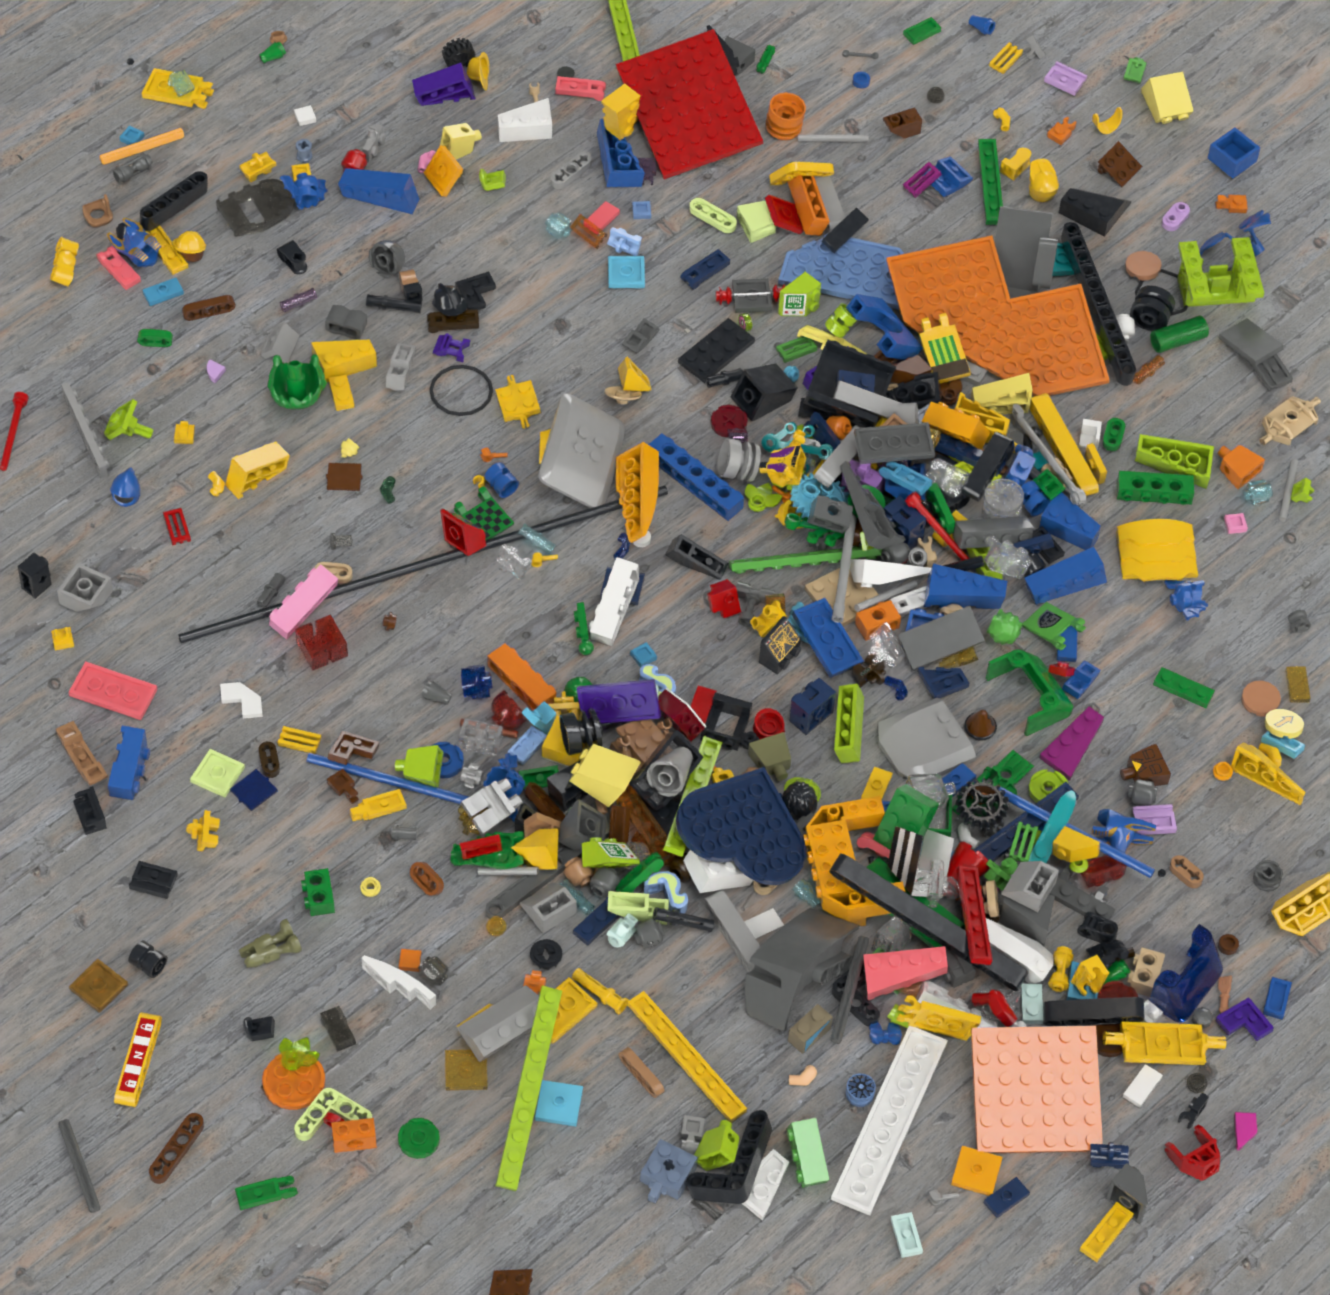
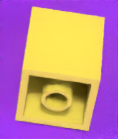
M1183 72L1150 78L1141 88V92L1156 123L1162 122V124H1167L1174 119H1179V121L1186 120L1193 112Z
M593 744L589 749L585 748L580 754L579 758L581 761L572 768L571 773L573 775L569 781L607 807H610L625 791L641 762Z

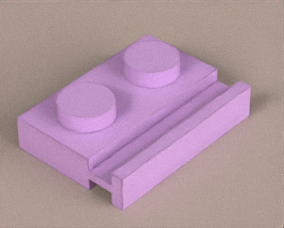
M1056 61L1055 65L1045 76L1044 82L1075 96L1084 81H1086L1087 75Z
M1172 804L1133 807L1132 813L1134 818L1156 825L1155 831L1139 830L1136 833L1141 835L1176 833L1177 826Z

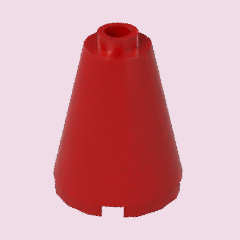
M961 841L957 845L950 859L943 893L945 897H954L960 892L956 871L958 866L978 868L979 877L990 869L986 864L988 859L980 851L975 852L971 850L972 845Z

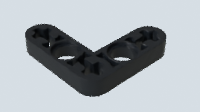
M863 962L860 973L861 979L857 983L853 998L860 1000L861 1005L858 1007L851 1005L850 1012L864 1025L870 1026L879 1022L880 1012L877 1007L857 990L866 983ZM849 970L839 977L832 986V995L839 1002H841L843 991L838 992L837 990L838 987L840 989L845 987ZM867 1014H874V1019L872 1017L867 1018Z

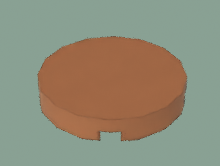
M1137 251L1130 254L1125 263L1126 272L1129 276L1133 278L1135 276L1138 280L1142 281L1156 278L1162 267L1160 258L1147 251Z
M1253 681L1243 689L1241 700L1248 712H1253L1256 716L1262 717L1266 716L1269 711L1278 709L1281 696L1278 689L1271 683Z

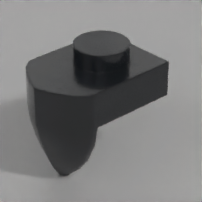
M272 1016L253 1020L251 1017L244 1019V1031L251 1041L274 1038L275 1020Z

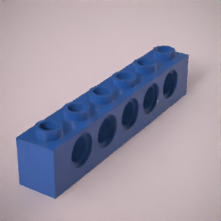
M661 433L648 444L659 451V468L724 519L729 521L743 509L744 497L741 492L734 490L725 480L716 476L711 469H707L698 459L688 454L684 448L675 444L670 437H666Z

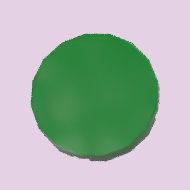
M424 1118L409 1120L408 1123L400 1127L398 1133V1145L401 1151L408 1157L415 1159L426 1158L432 1155L440 1143L438 1128L433 1125V1122Z

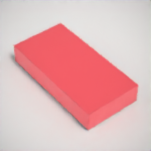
M605 201L584 221V227L598 235L620 214V209Z

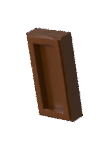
M611 805L609 839H616L617 842L626 843L627 846L631 807Z

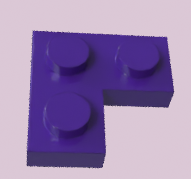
M1249 997L1218 1015L1215 1020L1227 1035L1245 1026L1256 1041L1274 1030L1272 1024Z

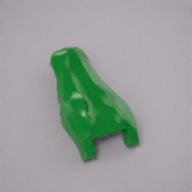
M520 831L514 833H487L485 837L499 834L502 851L463 859L461 847L455 843L451 850V863L454 866L479 865L500 870L518 867L524 863V858L521 855H517V852L511 847L524 839V833Z

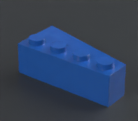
M600 119L597 138L606 187H641L645 172L643 168H640L639 161L634 156L630 143H627L625 137L619 140L604 127V119Z
M345 168L338 183L344 197L412 215L419 202V196L411 174Z
M1091 547L1025 577V583L1037 605L1107 583L1104 564L1095 547Z

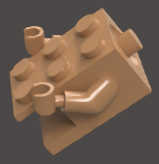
M666 718L664 723L661 720L656 726L652 719L638 720L616 728L620 738L611 743L610 749L641 762L633 777L663 741L666 734L670 733L668 729L671 728L672 721ZM668 746L659 758L673 750Z

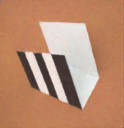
M895 826L888 867L900 882L903 881L904 887L911 896L943 898L954 838L927 830L923 841L922 835Z

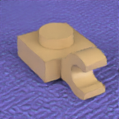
M928 536L927 543H923L921 538H918V548H922L927 553V561L924 567L932 568V565L937 562L936 552L932 551L931 548L932 538Z

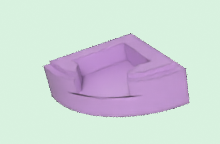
M209 360L207 363V373L210 380L216 383L226 369L224 366Z

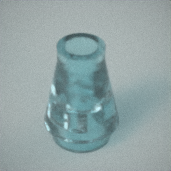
M804 878L793 887L794 895L813 908L820 903V898H817L816 891L810 882Z

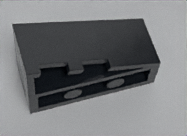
M576 763L547 778L549 797L564 813L577 800H582L589 795L569 781L573 775L571 770Z

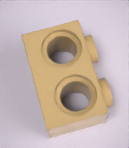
M1143 947L1141 948L1140 955L1135 954L1132 964L1136 966L1135 972L1131 971L1127 981L1131 983L1129 991L1153 998L1165 954Z

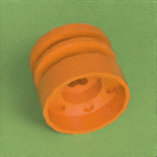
M787 92L773 96L770 100L765 124L769 134L780 140H791L797 137L801 132L806 111L804 101L799 96Z

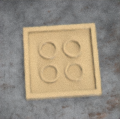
M840 568L805 585V591L814 602L826 598L833 610ZM850 569L845 597L843 622H840L843 627L856 620L857 611L854 608L856 604L879 595L873 586L872 588L861 587V583L854 582Z

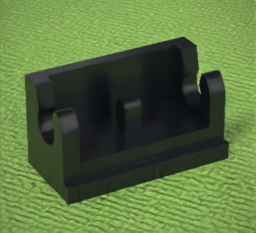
M92 786L89 789L75 793L74 796L77 799L73 800L85 835L107 829L105 817L94 787Z

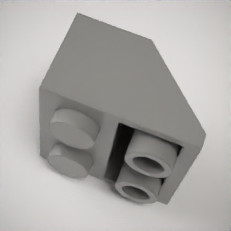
M1042 861L1020 862L1004 888L1002 895L1039 912L1056 884L1059 870Z
M552 883L520 902V905L541 932L545 933L575 915L577 901L566 887Z

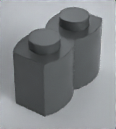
M332 305L325 320V330L334 334H343L352 339H360L367 325V314L360 310H349L343 305Z

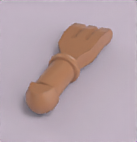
M1232 975L1219 977L1218 989L1221 991L1220 1013L1229 1009L1228 1003Z

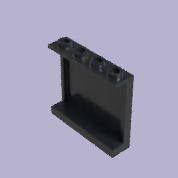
M827 340L803 403L835 416H845L850 422L865 428L875 427L878 415L833 399L837 387V372L844 370L875 375L874 393L885 397L897 366L892 365L888 361L876 359L873 355L858 352L855 348L843 346L837 341Z

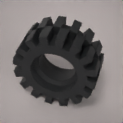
M457 38V41L452 39V43L447 42V46H444L442 50V56L447 67L458 63L468 67L470 59L476 56L471 42L465 38L461 40Z

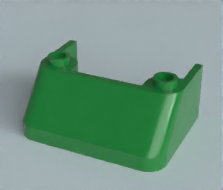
M1016 649L989 661L986 674L987 681L1016 668H1022L1041 695L1039 704L1043 710L1028 716L1024 732L1026 737L1064 720L1072 714V702L1038 656Z

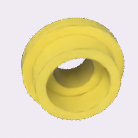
M368 877L361 883L360 888L362 894L367 897H373L379 894L381 885L377 879Z

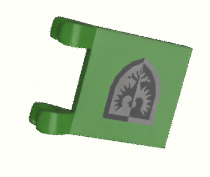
M1045 602L1022 623L1023 628L1049 641L1060 651L1066 645L1063 644L1065 638L1059 635L1070 625L1078 632H1083L1086 629L1083 626L1085 624L1083 618H1075L1048 602Z

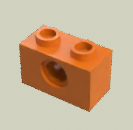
M891 600L880 602L876 606L856 613L855 624L865 641L900 628L901 616Z
M374 1118L332 1123L334 1153L377 1148Z

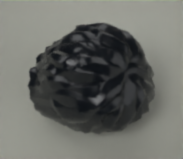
M797 781L794 784H790L783 792L782 800L793 820L798 821L802 816L815 813L817 809V796L815 790L804 781Z

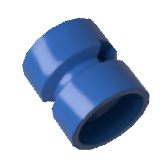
M502 462L492 465L484 475V479L501 498L512 495L519 486V481Z
M1035 481L1023 484L1015 495L1033 517L1042 514L1050 503L1048 497L1041 492Z

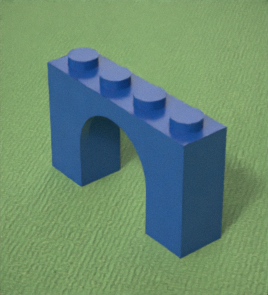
M856 294L846 308L856 320L870 322L885 332V335L876 345L886 357L906 360L909 357L912 358L918 355L923 349L921 344L883 298Z

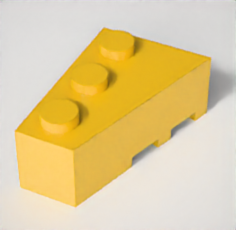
M370 339L311 342L312 355H318L319 364L323 369L327 382H329V377L346 374L349 376L377 367L376 351Z
M276 441L237 455L231 460L225 486L239 500L243 497L242 493L248 489L254 490L258 487L256 484L266 479L268 481L284 471L290 455Z

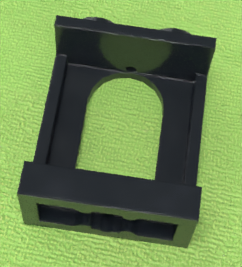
M715 692L712 707L705 724L706 727L701 732L700 740L702 741L703 737L706 736L722 742L721 746L727 750L738 751L741 744V735L745 733L752 714L753 703ZM721 712L739 717L733 736L714 731Z

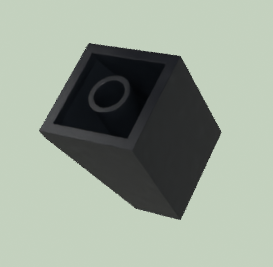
M775 363L744 369L730 397L747 414L751 421H755L790 402L798 387Z

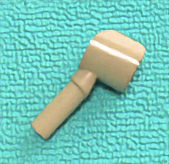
M531 83L529 84V93L533 95L534 102L538 101L540 93L539 83H537V87H532Z

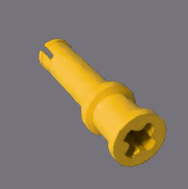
M577 968L574 971L572 979L598 996L602 1004L609 1005L618 1015L626 1009L629 999L622 998L615 993V989L605 987L581 968Z

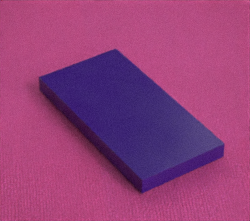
M655 679L585 685L576 688L580 711L584 710L587 715V710L594 708L601 724L660 719L661 717Z

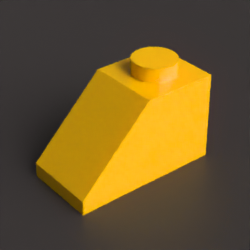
M1064 826L1053 841L1052 855L1070 863L1095 858L1099 855L1100 842Z

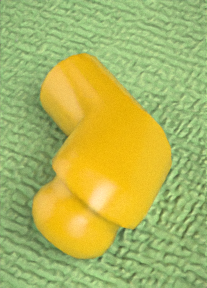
M212 471L208 475V478L213 482L210 493L217 497L219 493L223 492L225 482L215 471Z
M1261 743L1258 750L1267 754L1268 758L1280 767L1282 757L1279 749Z

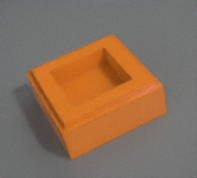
M401 949L399 969L419 972L421 950Z

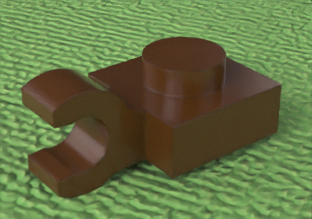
M344 769L327 778V784L339 796L344 793L351 804L359 800L356 796L358 792L353 788L355 781Z

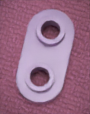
M1183 202L1175 203L1163 216L1162 227L1167 231H1176L1188 218L1189 206Z

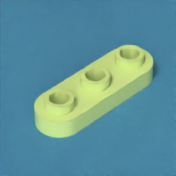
M695 198L690 202V212L694 216L724 233H732L736 230L737 220L734 216L702 198Z

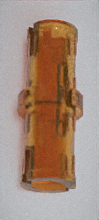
M1157 355L1149 363L1142 365V368L1135 373L1133 381L1140 385L1147 377H1152L1155 371L1165 364L1164 358Z

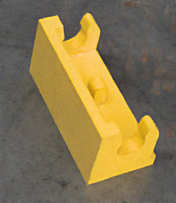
M1095 955L1080 962L1071 983L1075 984L1079 992L1084 996L1087 995L1084 986H1089L1090 990L1096 994L1101 990L1109 972L1098 955Z

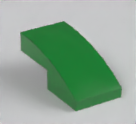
M1048 468L1033 479L1050 500L1066 489Z

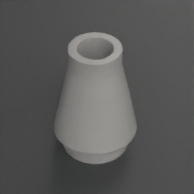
M914 548L908 555L909 562L913 566H923L927 561V553L922 548ZM914 555H919L920 560L915 561Z

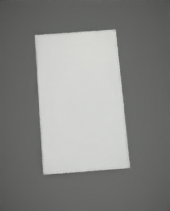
M774 908L744 921L755 939L784 926Z

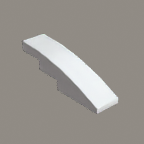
M365 955L361 958L362 968L389 993L397 989L409 1001L417 997L430 1010L436 1005V995L415 978L377 959Z

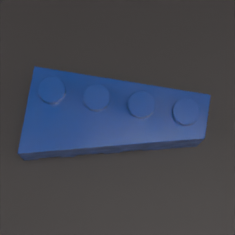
M933 564L928 575L923 607L939 605V608L950 604H958L962 608L975 606V608L1000 609L1006 596L1007 581Z

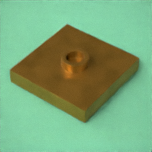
M97 958L69 986V989L100 1013L128 986V981Z

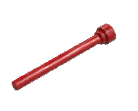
M15 392L12 401L15 408L0 464V470L6 471L8 468L21 411L28 403L29 396L24 392Z
M916 491L911 493L904 502L909 507L916 508L926 518V521L961 561L970 559L921 504L920 495Z

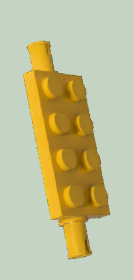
M1122 1021L1120 1032L1104 1031L1103 1033L1104 1045L1122 1046L1124 1062L1205 1065V1053L1208 1048H1226V1041H1223L1226 1040L1225 1036H1208V1034L1202 1032V1025Z

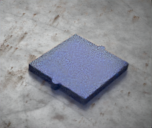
M255 769L231 787L230 791L238 798L239 803H243L250 811H253L278 792V789L269 781L268 777H265Z

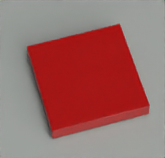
M768 195L765 198L775 226L797 234L804 232L794 203L772 195Z

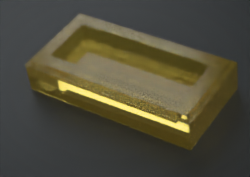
M1306 666L1286 667L1290 703L1310 702Z

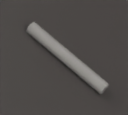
M478 867V875H538L539 872L538 867H515L501 870Z

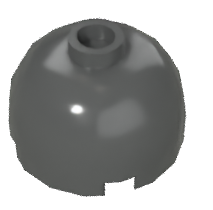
M380 241L369 250L368 258L372 268L375 267L379 271L376 273L382 277L395 275L402 269L405 263L404 251L394 241Z

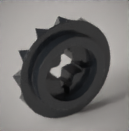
M539 940L530 949L532 963L537 965L539 969L547 968L549 970L553 966L556 967L562 960V949L553 940ZM544 949H546V952H548L549 954L548 960H546L545 957L542 956L544 954Z

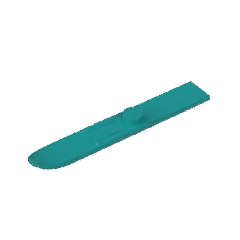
M1074 791L1066 792L1056 804L1031 852L1028 862L1042 861L1047 863L1052 854L1053 841L1063 827L1067 825L1076 804Z

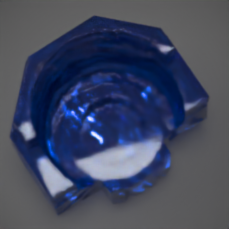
M484 664L461 668L464 697L470 696L472 700L490 698L489 692L493 688L492 676L490 672H485Z

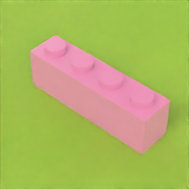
M321 564L317 569L314 567L308 573L306 581H301L295 587V592L292 596H286L282 602L283 605L279 609H274L269 616V626L286 640L338 584V578Z

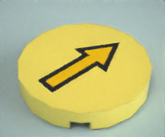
M1284 709L1269 711L1264 722L1266 729L1271 734L1283 738V736H1288L1289 739L1298 737L1304 727V722L1300 716Z

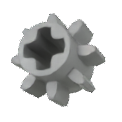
M471 763L468 767H463L461 781L465 782L464 787L474 789L476 785H481L484 771L479 769L480 765Z

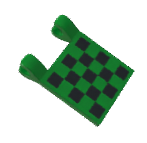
M483 486L478 489V497L483 501L482 503L467 511L462 502L459 501L454 504V512L471 521L477 527L482 528L486 534L485 540H488L513 526L514 521L491 497L486 487Z

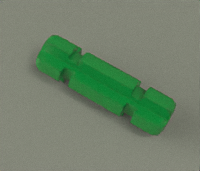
M770 44L766 46V51L763 52L759 60L760 62L756 66L757 72L763 74L766 71V67H768L775 53V46Z

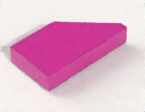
M1235 1112L1236 1149L1239 1151L1257 1134L1256 1113Z

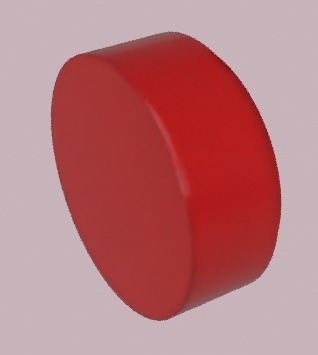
M327 1112L323 1121L332 1128L333 1122H341L344 1119L334 1113Z

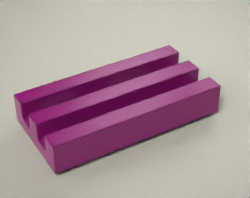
M928 162L903 184V187L916 198L942 174L932 163ZM917 179H919V181H917L912 187H910Z

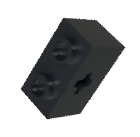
M34 552L17 567L21 588L36 599L52 583L47 559Z

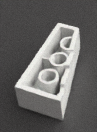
M616 558L607 586L603 590L602 600L596 607L595 619L590 622L588 628L591 640L613 646L639 582V564Z

